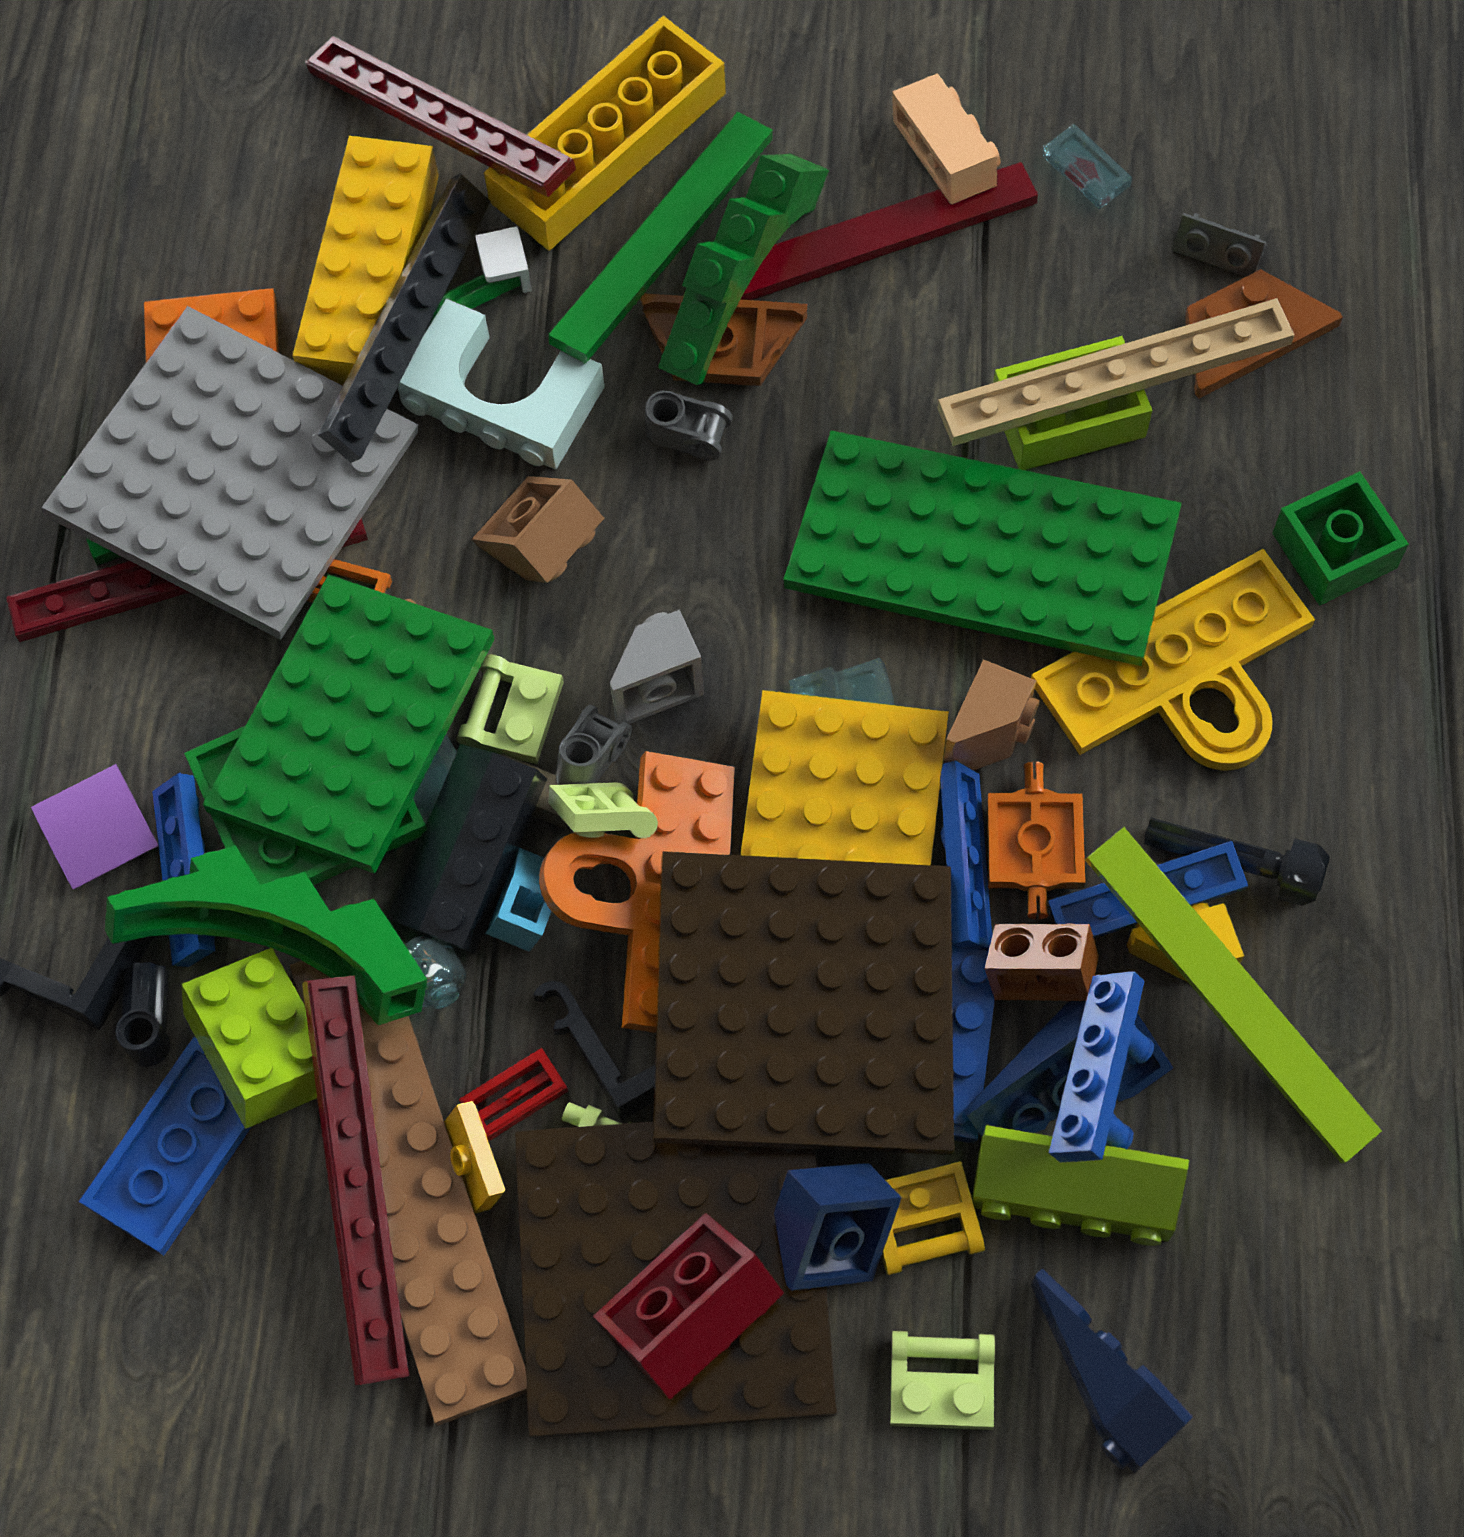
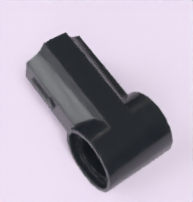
M151 962L134 963L133 966L125 968L122 1017L118 1021L115 1030L116 1039L132 1061L146 1067L157 1065L163 1061L168 1055L171 1046L170 1037L166 1033L169 970L166 966L155 965ZM152 1031V1036L148 1041L140 1045H134L136 1038L140 1034Z

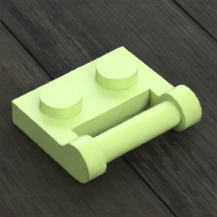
M486 655L480 667L483 675L467 723L460 726L457 741L462 745L494 752L499 755L503 753L518 760L537 764L564 683L563 676L511 663L497 655ZM502 680L510 682L512 685L496 733L494 734L486 732L484 727L499 682Z
M622 783L549 785V805L572 831L576 832L579 836L596 838L603 836L605 831L630 830L638 838H647L653 835L657 829L658 821L656 816L648 808L640 807L634 801L630 789Z
M892 1331L890 1426L993 1430L994 1335L979 1334L978 1339L908 1337V1331ZM907 1357L977 1360V1374L907 1372Z

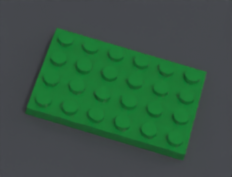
M328 574L202 804L206 812L375 874L495 640L492 629Z

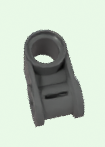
M660 391L650 396L646 402L645 431L648 439L657 446L685 452L703 460H716L722 451L719 443L724 429L730 426L733 416L727 408L720 404L696 400L672 391ZM662 416H669L673 418V420L669 422H661L657 420V418Z
M589 704L582 711L573 728L559 745L556 767L557 784L597 783L611 763L616 761L625 749L631 736L632 725L626 722L618 724L599 714L598 708Z

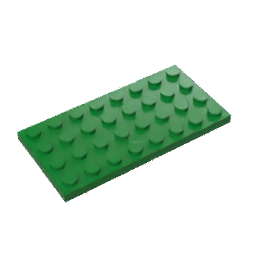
M831 430L784 576V589L1142 666L1182 503Z

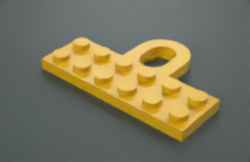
M1261 549L1158 605L1142 666L1072 652L1033 673L1031 679L1036 680L1035 690L1079 755L1150 716L1159 713L1192 759L1208 768L1235 770L1251 764L1262 754L1270 738L1273 726L1272 714L1268 703L1242 666L1312 628L1315 618L1266 551ZM1204 688H1213L1223 692L1234 704V714L1238 719V728L1230 733L1217 731L1211 723L1199 719L1193 713L1190 707V696Z

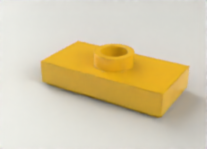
M473 1101L458 1104L444 1121L452 1144L450 1159L454 1172L458 1176L463 1177L474 1213L490 1210L505 1192V1187L475 1104H473Z

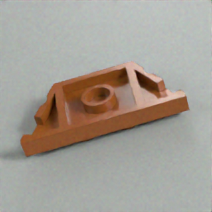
M1261 269L1187 306L1185 319L1186 325L1277 298L1294 333L1291 345L1195 373V395L1200 399L1339 327L1343 316L1339 311Z
M644 293L640 298L641 309L663 355L684 296ZM740 300L718 344L703 382L761 386L806 321L808 304ZM671 374L673 380L686 381L680 377Z

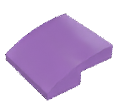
M117 764L31 807L73 890L159 846Z

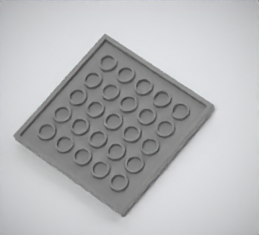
M187 306L44 503L42 510L45 517L281 640L349 538L353 529L361 520L418 434V424L386 409L362 458L350 463L318 436L343 387L342 385Z

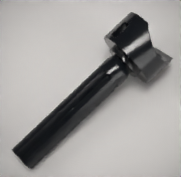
M1152 817L1149 820L1144 836L1145 845L1185 856L1232 841L1244 872L1269 879H1278L1277 886H1280L1278 899L1300 906L1316 901L1318 892L1322 889L1330 859L1327 852L1319 844L1297 838L1294 839L1291 850L1287 849L1284 856L1277 851Z

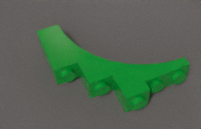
M793 154L761 155L746 197L729 199L715 240L697 243L682 286L686 287V291L660 360L659 369L695 385L703 384L718 344L747 286L765 257L785 231L802 215L814 211L829 172L828 169Z
M236 846L207 852L191 858L190 872L187 875L172 877L162 882L133 890H126L107 897L105 932L112 944L148 936L177 934L230 937L265 945L298 958L331 978L355 976L358 1002L377 1026L422 1011L427 978L374 898L357 904H348L330 911L305 872L285 878H277L260 885Z

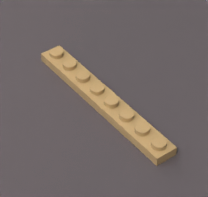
M1276 298L938 399L937 409L952 446L1285 347L1292 344L1294 333Z

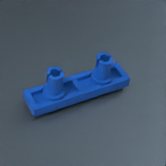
M1134 971L1092 977L1049 1149V1154L1060 1163L1102 1160L1105 1146L1128 1149L1133 1141L1132 1129L1120 1121L1113 1112L1125 1062L1128 1061L1131 1064H1135L1136 1061L1139 1064L1148 1061L1154 1051L1153 1041L1134 1025L1145 982Z

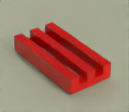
M542 1048L458 1099L460 1104L473 1101V1104L477 1105L536 1067L542 1066L543 1072L478 1111L488 1142L569 1092L566 1084ZM549 1081L553 1083L488 1125L485 1124V1121Z

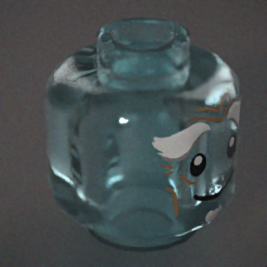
M430 935L419 936L405 944L427 978L422 1007L434 1006L435 1009H442L454 1003L459 998V990L466 981V970L452 946L448 942L439 938H432Z

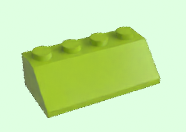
M986 1125L979 1150L972 1196L974 1208L981 1209V1215L997 1220L1011 1219V1214L1031 1218V1224L1050 1229L1060 1228L1061 1223L1081 1226L1080 1231L1082 1233L1095 1237H1109L1111 1232L1131 1235L1130 1240L1132 1242L1147 1246L1161 1245V1240L1169 1242L1174 1234L1188 1172V1159L1105 1146L1102 1160L1060 1163L1049 1154L1053 1136Z

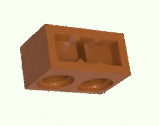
M995 924L984 969L995 1000L1087 1001L1092 977L1096 973L1099 955L1090 924Z

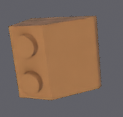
M528 476L472 538V541L525 580L548 583L558 578L567 567L566 562L577 549L586 546L594 538L595 529L604 520V517L573 480Z
M983 659L946 739L943 764L956 760L968 768L976 770L1010 758L1017 742L1025 745L1036 719H1034V715L1040 701L1033 698L1036 680Z

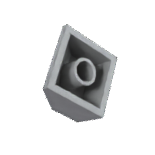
M680 610L669 614L665 612L654 614L648 617L643 624L636 626L610 681L615 720L618 724L623 722L631 724L704 695L701 655Z

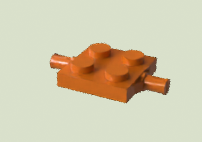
M1027 762L1023 765L1025 789L1013 793L987 794L988 888H1017L1027 891L1028 918L1036 919L1038 901V918L1045 919L1048 917V891L1054 889H1084L1083 797L1082 794L1056 793L1044 789V764L1036 762L1034 779L1033 762Z

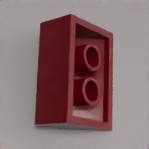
M705 1213L593 1317L642 1373L671 1400L682 1388L690 1384L693 1378L714 1358L726 1350L758 1317L766 1313L769 1307L784 1292L756 1254Z

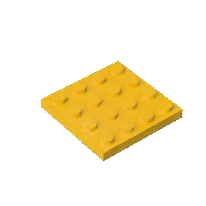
M762 690L741 855L931 865L940 775L949 712Z

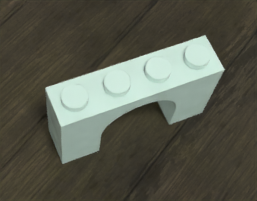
M446 299L421 339L397 387L401 403L406 409L416 415L424 416L427 414L441 420L445 426L453 431L460 433L467 431L474 434L490 447L495 449H502L504 447L518 453L526 462L532 465L541 466L543 464L556 470L605 387L602 364L591 359L584 364L560 351L541 385L525 399L510 404H492L482 401L473 396L465 388L464 384L470 369L489 340L485 315Z

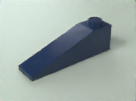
M1086 1001L1067 1002L964 1110L982 1137L986 1125L1036 1133L1046 1129L1050 1121L1057 1119ZM1138 1013L1134 1025L1153 1041L1154 1051L1148 1061L1139 1064L1136 1061L1135 1064H1131L1128 1061L1125 1062L1117 1096L1118 1102L1134 1097L1173 1069V1066Z
M1042 1268L1034 1276L1031 1287L1097 1432L1105 1441L1101 1448L1118 1468L1123 1470L1128 1466L1135 1474L1170 1442L1193 1417L1144 1365L1138 1370H1133L1127 1364L1128 1359L1122 1351L1121 1343L1110 1332L1106 1334L1104 1331L1099 1330L1095 1333L1088 1326L1092 1323V1320L1087 1311Z

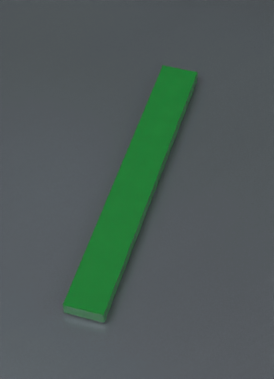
M737 112L548 334L549 344L586 364L772 141L773 130Z

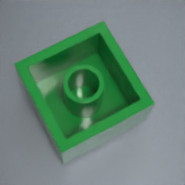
M1360 471L1281 508L1272 532L1319 606L1397 569L1409 545Z

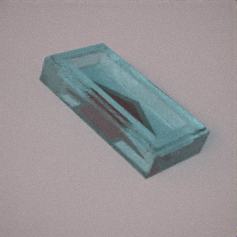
M1075 124L1043 146L1042 156L1099 210L1131 186L1132 177Z

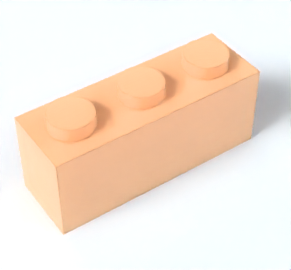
M938 73L892 91L893 122L950 204L997 186V167L1000 166L1001 161L996 146L993 142L985 140L980 133L976 118L972 114L967 115L961 106L955 89L953 87L948 88Z

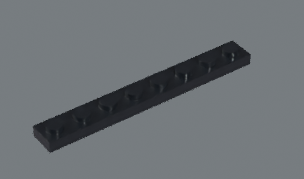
M461 173L450 178L318 433L320 438L350 463L362 458L491 203Z

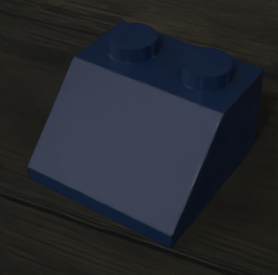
M869 1163L788 1170L774 1216L785 1281L791 1291L873 1281L902 1197Z

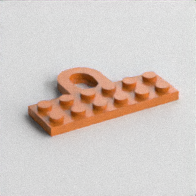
M645 751L640 757L637 804L640 807L648 808L656 816L658 826L654 834L647 838H638L636 836L635 838L605 833L601 837L589 838L579 836L575 832L560 839L543 859L539 872L541 894L549 909L559 919L579 928L628 935L622 1028L656 1033L662 852L730 855L735 770L733 766ZM600 864L615 865L622 869L630 880L631 892L629 899L622 903L596 901L591 895L584 894L576 888L573 880L575 872L580 869L591 870Z

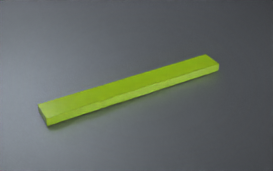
M1125 827L1084 859L1340 1163H1346L1382 1132Z

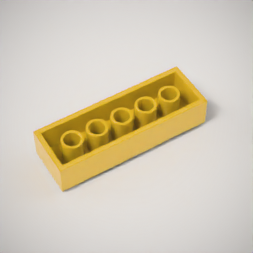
M662 16L527 134L541 143L573 158L576 170L549 197H546L489 167L484 172V177L491 204L550 251L726 94L725 63L666 17Z
M349 136L292 355L294 362L342 386L344 385L428 223L439 178L433 146Z

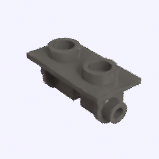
M1183 213L1171 251L1246 277L1256 272L1267 242L1260 240L1261 235L1256 234L1252 236L1232 228L1223 227V225L1200 218L1198 213H1195L1193 216Z

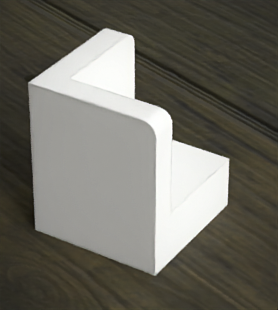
M518 227L475 235L482 271L486 281L491 283L520 276L523 293L531 292L529 270Z

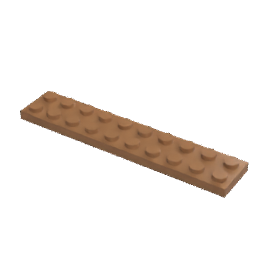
M303 961L289 965L298 994L304 1005L302 983L308 980L331 978ZM359 1003L400 1313L434 1422L439 1426L527 1393L526 1365L463 1177L458 1176L453 1170L450 1159L452 1144L410 1017H403L377 1026Z

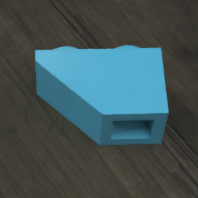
M518 848L485 934L529 952L542 937L551 914V910L545 903L539 886V872L543 857Z

